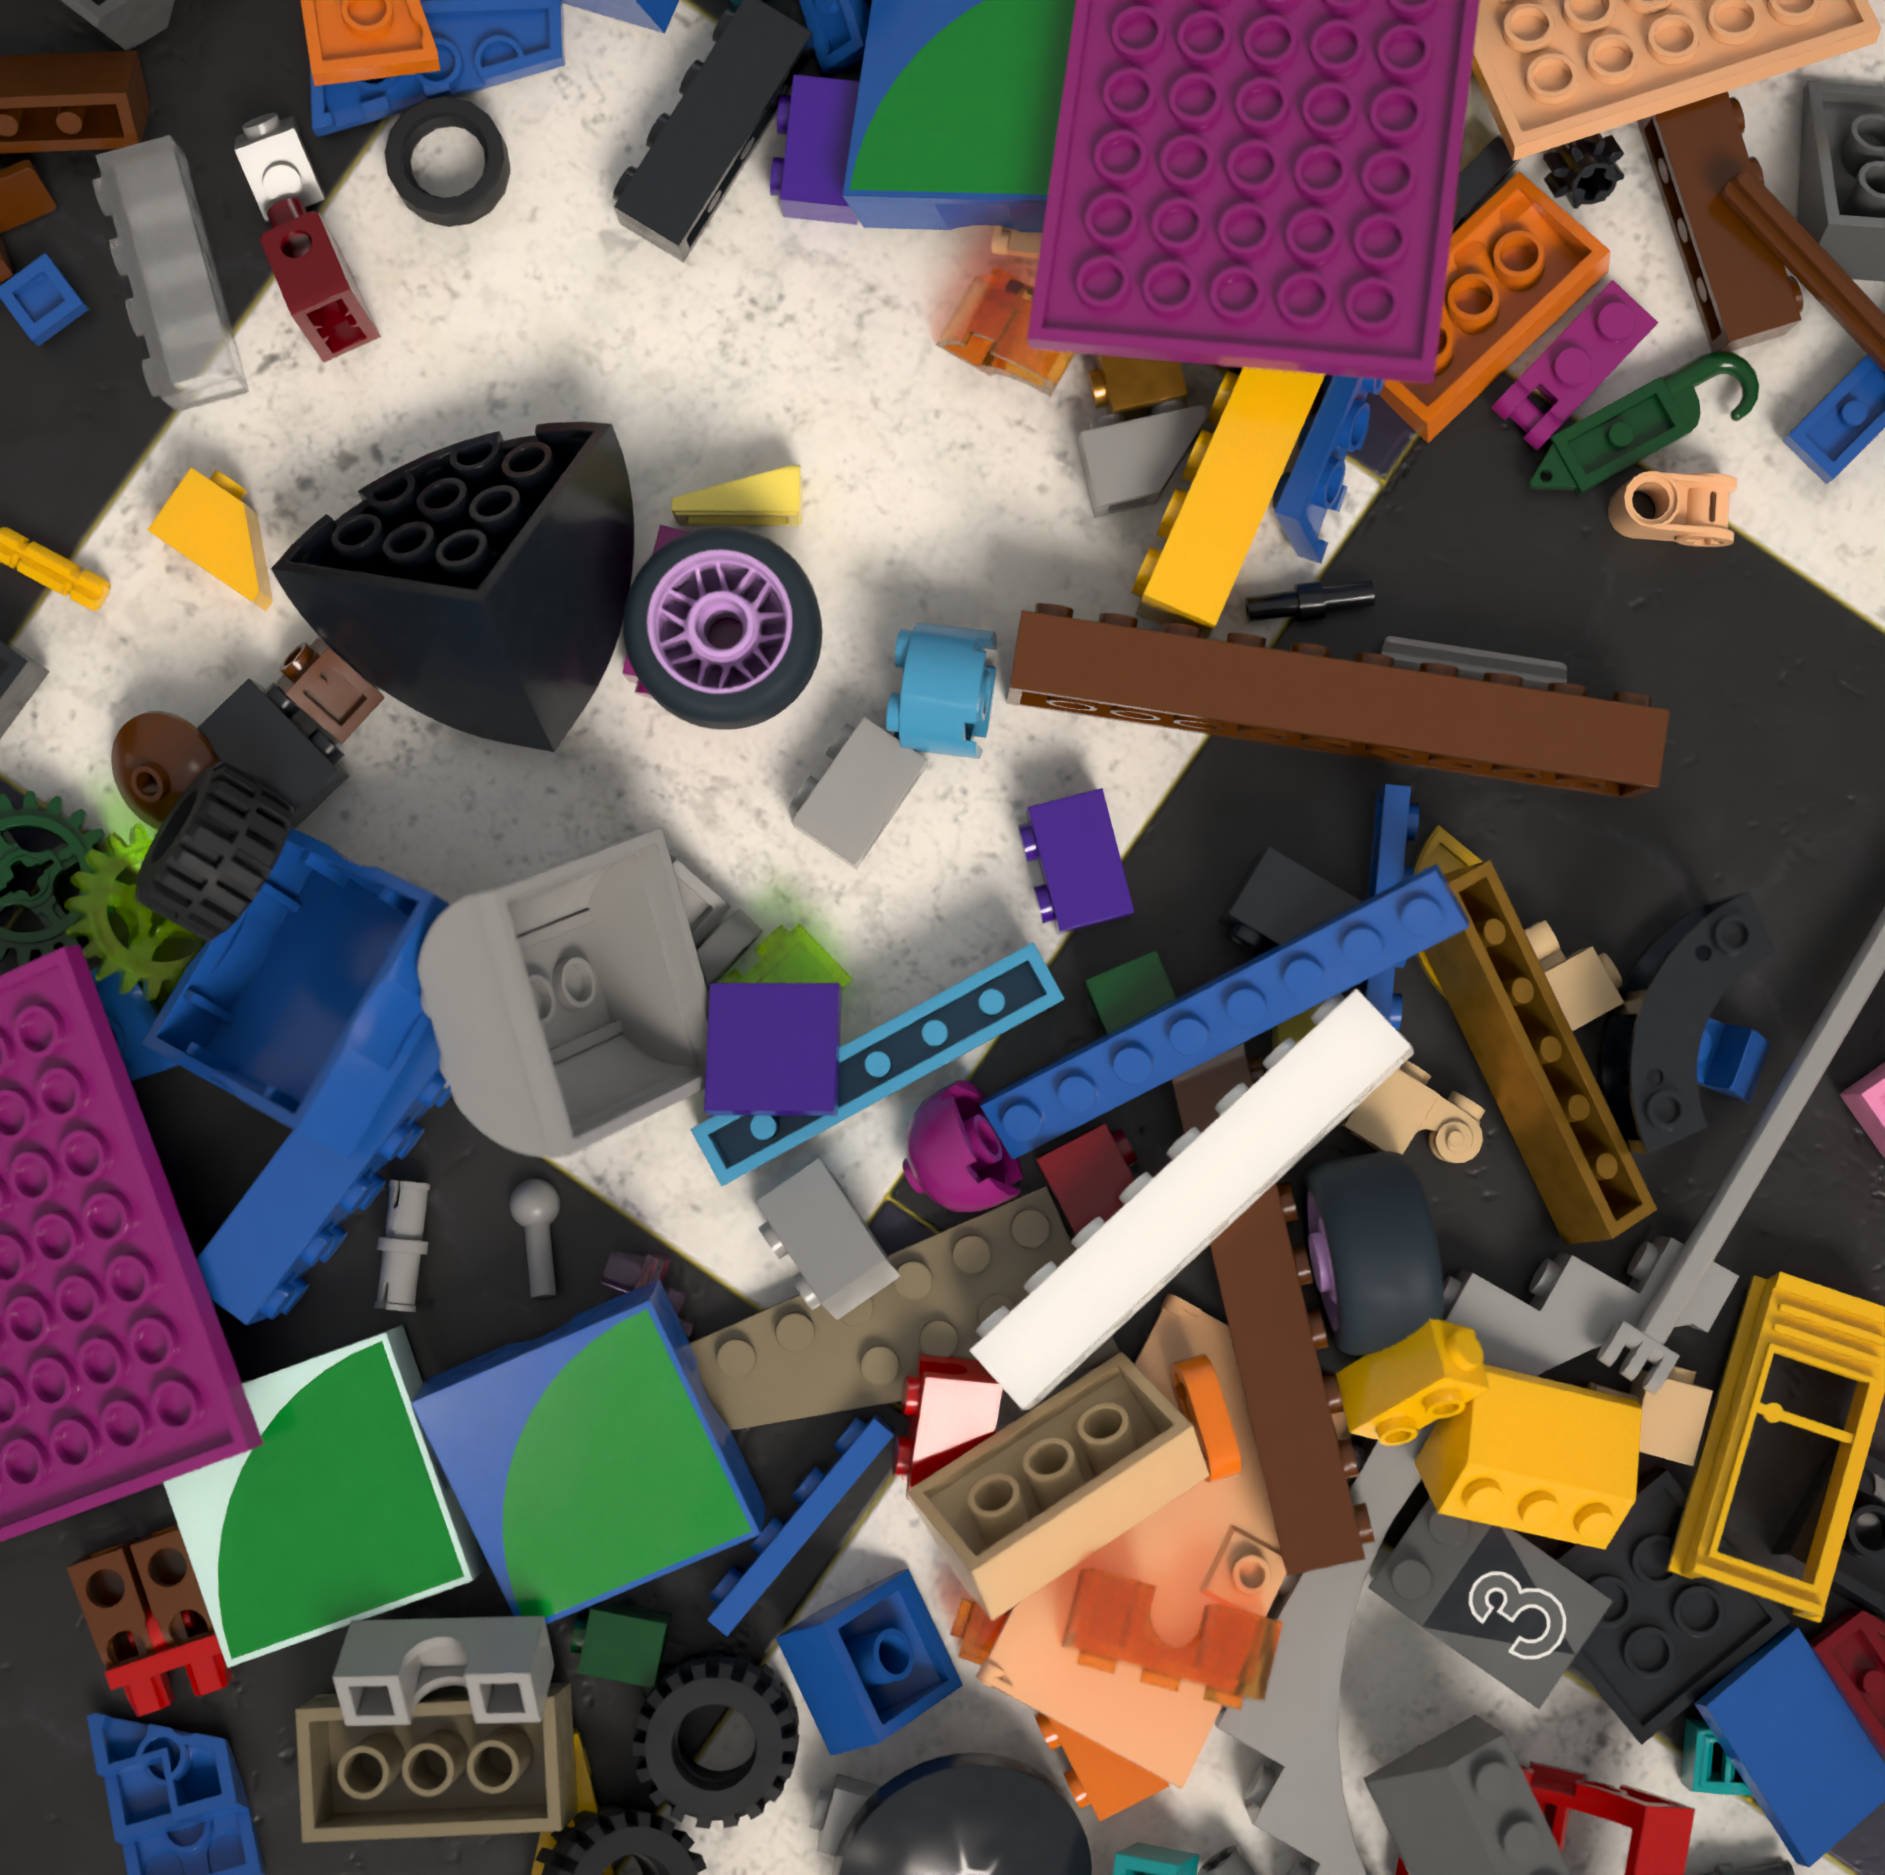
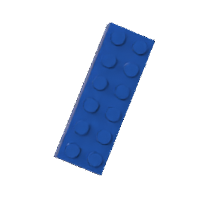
M431 1019L350 1159L348 1160L293 1130L196 1261L210 1298L244 1324L249 1325L266 1318L273 1320L280 1312L287 1315L297 1305L310 1285L302 1279L307 1271L319 1260L326 1263L334 1255L348 1235V1232L341 1228L342 1224L357 1208L365 1211L386 1184V1180L380 1176V1173L389 1161H392L396 1156L401 1160L405 1158L423 1135L425 1129L418 1122L426 1111L434 1104L441 1108L453 1095L450 1083L444 1078L440 1069L441 1052Z

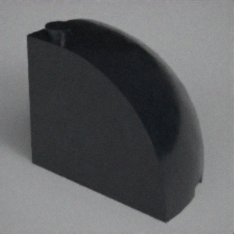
M596 422L536 424V435L504 441L500 431L457 442L402 465L360 489L358 493L362 502L342 514L335 521L332 517L325 514L300 536L271 568L289 600L326 644L361 675L395 699L442 724L480 738L555 752L598 688L615 650L623 625V615L631 586L634 558L633 501L623 452L612 424Z

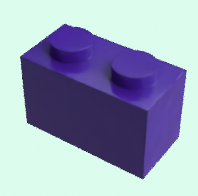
M793 75L791 96L780 95L777 134H786L787 139L785 157H773L770 195L780 196L783 217L858 225L857 217L842 195L860 81Z
M1103 788L1027 808L1028 823L1018 825V831L1026 861L1038 860L1044 884L1033 888L1043 924L1054 921L1058 935L1129 917L1135 913Z

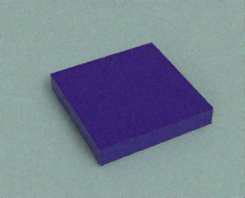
M710 983L704 1111L708 1115L837 1116L842 988L840 984Z

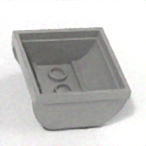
M662 827L623 837L533 873L466 896L446 908L430 928L420 953L418 976L422 986L421 1004L426 1015L431 1018L441 1052L440 1069L444 1078L450 1083L455 1103L461 1112L482 1133L503 1147L521 1154L548 1157L549 1159L570 1156L705 1089L709 995Z

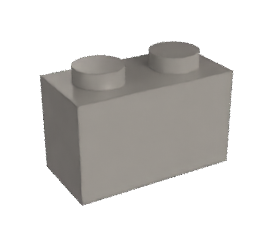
M866 717L862 718L856 728L847 723L842 727L825 754L833 759L829 768L820 781L809 776L789 806L797 812L791 821L794 828L856 870L928 767V760L913 749L902 748L897 738Z
M820 1158L756 1201L759 1209L767 1219V1222L758 1227L761 1234L779 1259L787 1254L790 1255L800 1271L791 1277V1280L812 1310L822 1305L838 1320L900 1277L895 1266L836 1177Z

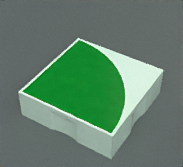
M403 1325L322 1353L265 1376L241 1382L264 1445L163 1482L227 1668L350 1625L351 1621L364 1620L471 1582L487 1568L481 1547L411 1405V1401L423 1382Z

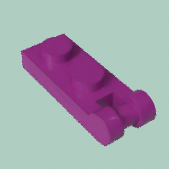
M1612 280L1518 380L1510 386L1491 409L1504 421L1510 417L1527 433L1523 439L1537 451L1659 322ZM1535 389L1554 405L1546 414L1541 412L1527 398Z

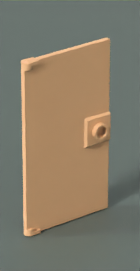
M1167 1294L1160 1307V1313L1134 1365L1179 1410L1171 1383L1170 1366L1176 1361L1201 1354L1206 1355L1216 1372L1236 1436L1242 1463L1241 1472L1210 1483L1202 1480L1012 1607L976 1678L984 1685L991 1686L1161 1779L1183 1789L1258 1629L1263 1623L1283 1582L1286 1570L1230 1328L1225 1323L1202 1312L1201 1309L1175 1295ZM1345 1412L1332 1414L1338 1440L1349 1438L1352 1433H1349Z

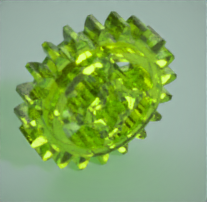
M138 823L130 829V845H127L118 834L113 832L105 838L106 848L110 857L94 849H91L84 856L87 864L94 870L95 874L76 872L72 875L70 881L77 888L83 890L85 896L68 899L64 903V908L83 915V920L73 924L66 932L68 936L88 937L89 944L82 949L86 960L94 956H99L102 959V964L97 969L95 979L97 981L103 980L117 971L121 975L118 985L119 994L125 995L136 985L137 981H141L145 1000L152 1001L157 998L162 982L166 984L167 990L171 995L187 966L207 941L168 919L159 923L149 932L153 924L150 922L152 911L135 900L136 884L129 886L115 880L117 875L125 868L143 862L153 841L149 839L143 825ZM160 824L157 830L155 831L154 838L162 824ZM107 905L116 908L115 912L120 914L128 925V943L130 944L128 949L118 941L110 927L107 917ZM172 937L182 939L187 937L199 942L195 949L182 959L169 962L151 961L156 947L161 945L164 939Z

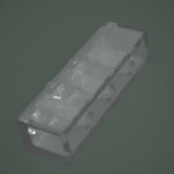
M167 135L96 155L101 177L93 179L94 191L103 214L106 217L112 215L118 237L109 240L110 250L119 274L122 277L126 275L129 277L134 298L126 299V310L135 334L138 337L144 335L150 358L142 360V369L152 396H161V399L172 409L179 412L248 393V385L185 153L172 137Z

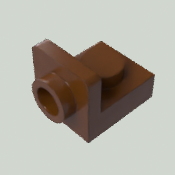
M320 637L310 646L305 642L298 645L285 658L279 668V671L284 675L278 680L277 685L284 694L341 744L347 740L385 698Z

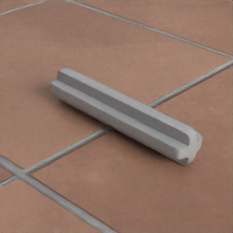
M1394 636L1385 637L1379 654L1395 659L1394 668L1419 671L1420 663H1440L1459 668V678L1483 681L1484 673H1505L1522 677V687L1544 691H1547L1548 683H1567V666L1563 662Z

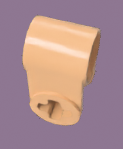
M1657 471L1643 472L1622 485L1611 496L1607 508L1608 517L1616 531L1632 539L1673 541L1695 547L1728 546L1734 542V532L1728 529L1730 493L1736 491L1737 479L1733 476L1715 473L1678 474ZM1634 491L1646 493L1651 497L1656 511L1654 519L1643 518L1635 511L1632 503Z

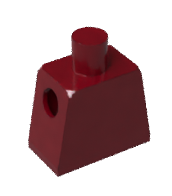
M287 198L272 205L267 212V216L273 229L264 232L260 237V242L292 318L323 363L380 338L378 329L346 259L319 212L310 211L307 213L303 201L299 198Z

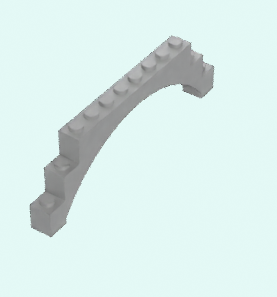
M1656 1235L1652 1243L1648 1241L1643 1242L1628 1266L1627 1274L1633 1277L1628 1287L1575 1256L1559 1252L1554 1261L1547 1258L1536 1271L1529 1286V1292L1535 1295L1530 1305L1478 1275L1462 1269L1456 1279L1448 1276L1443 1281V1321L1474 1329L1476 1338L1483 1350V1364L1537 1377L1541 1373L1576 1356L1603 1346L1617 1321H1626L1636 1328L1684 1244L1672 1237ZM1713 1261L1675 1327L1688 1325L1708 1333L1739 1276ZM1438 1419L1418 1430L1416 1438L1401 1445H1382L1379 1440L1368 1437L1362 1447L1355 1443L1352 1445L1359 1477L1347 1479L1353 1505L1366 1502L1375 1542L1363 1544L1364 1560L1290 1576L1285 1575L1277 1592L1278 1596L1260 1625L1214 1722L1218 1729L1273 1760L1269 1768L1262 1764L1256 1770L1247 1786L1244 1799L1250 1802L1246 1811L1253 1825L1308 1856L1305 1863L1297 1860L1286 1875H1366L1355 1845L1343 1793L1338 1742L1340 1682L1348 1634L1365 1578L1388 1528L1421 1480L1414 1461Z

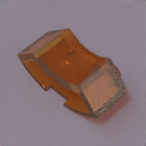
M992 268L989 275L984 274L974 277L936 343V346L988 376L1001 375L1010 377L1050 397L1075 355L1074 352L1030 349L1027 336L1034 287L1022 283L1011 274L998 268Z

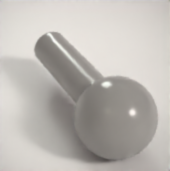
M538 1178L528 1179L515 1187L510 1197L509 1207L514 1220L523 1226L525 1231L531 1300H548L557 1297L550 1224L559 1213L560 1197L555 1187L549 1182Z

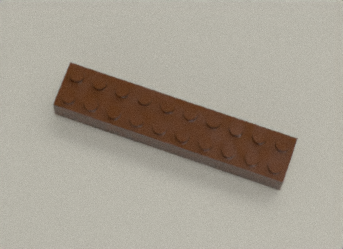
M1037 603L1035 604L1034 612L1021 610L1007 704L1629 800L1659 788L1670 710L1651 707L1652 698L1646 695L1616 692L1612 694L1611 701L1586 697L1588 688L1570 683H1548V689L1544 691L1522 687V677L1505 673H1484L1483 681L1459 678V668L1440 663H1420L1419 671L1394 668L1395 659L1393 657L1375 653H1356L1355 661L1329 658L1331 649L1316 644L1292 643L1290 652L1265 648L1266 639L1251 634L1229 633L1227 642L1201 638V628L1186 624L1165 623L1163 625V632L1137 628L1138 619L1121 614L1101 613L1099 621L1095 622L1073 618L1074 610L1072 608L1056 604Z

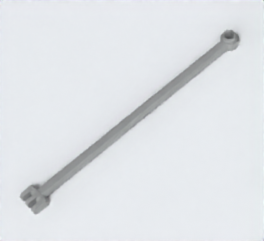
M1885 906L1636 1328L1626 1321H1617L1597 1355V1360L1609 1367L1618 1358L1624 1346L1630 1349L1620 1367L1619 1373L1631 1381L1639 1374L1646 1360L1651 1362L1652 1366L1646 1374L1641 1387L1653 1395L1660 1390L1680 1357L1664 1346L1666 1340L1885 971Z

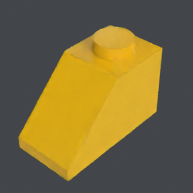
M191 467L147 530L255 605L267 611L273 602L258 515L242 502L248 491L218 470H215L208 479Z

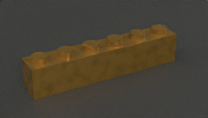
M1491 860L1443 874L1469 919V927L1423 951L1564 1244L1613 1239L1656 1211L1655 1203Z

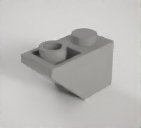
M1185 399L1172 400L1152 407L1150 409L1151 416L1127 421L1124 413H1117L1096 418L1088 423L1090 430L1080 432L1077 446L1094 518L1156 504L1203 429L1208 417L1205 404L1188 407L1187 400Z

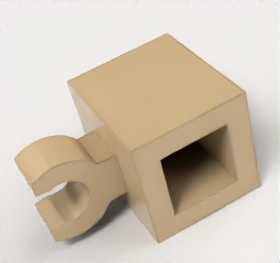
M1546 920L1537 922L1524 930L1572 1031L1624 1003L1617 990L1623 986L1622 978L1607 954L1597 955L1593 946L1579 949L1565 957L1555 934Z
M1674 1366L1660 1390L1654 1395L1641 1387L1648 1371L1642 1369L1633 1379L1629 1393L1588 1382L1587 1389L1639 1402L1642 1407L1639 1452L1694 1466L1713 1393L1710 1389L1694 1384L1695 1371Z

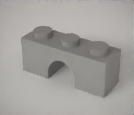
M544 1616L356 1620L350 1623L335 1668L333 1680L346 1726L410 1725L414 1710L419 1701L428 1693L446 1686H462L467 1688L475 1723L541 1722L555 1664Z

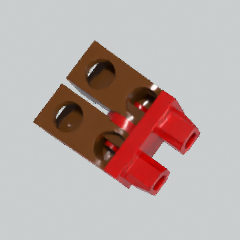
M178 1524L147 1533L141 1538L135 1537L85 1554L66 1567L99 1656L107 1669L104 1673L110 1690L123 1687L137 1717L161 1710L176 1700L167 1671L185 1665L195 1696H202L222 1689L233 1680L231 1667L227 1668Z

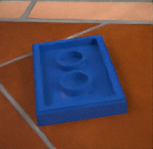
M1785 1626L1694 1703L1798 1865L1810 1868L1885 1801V1763L1798 1627Z

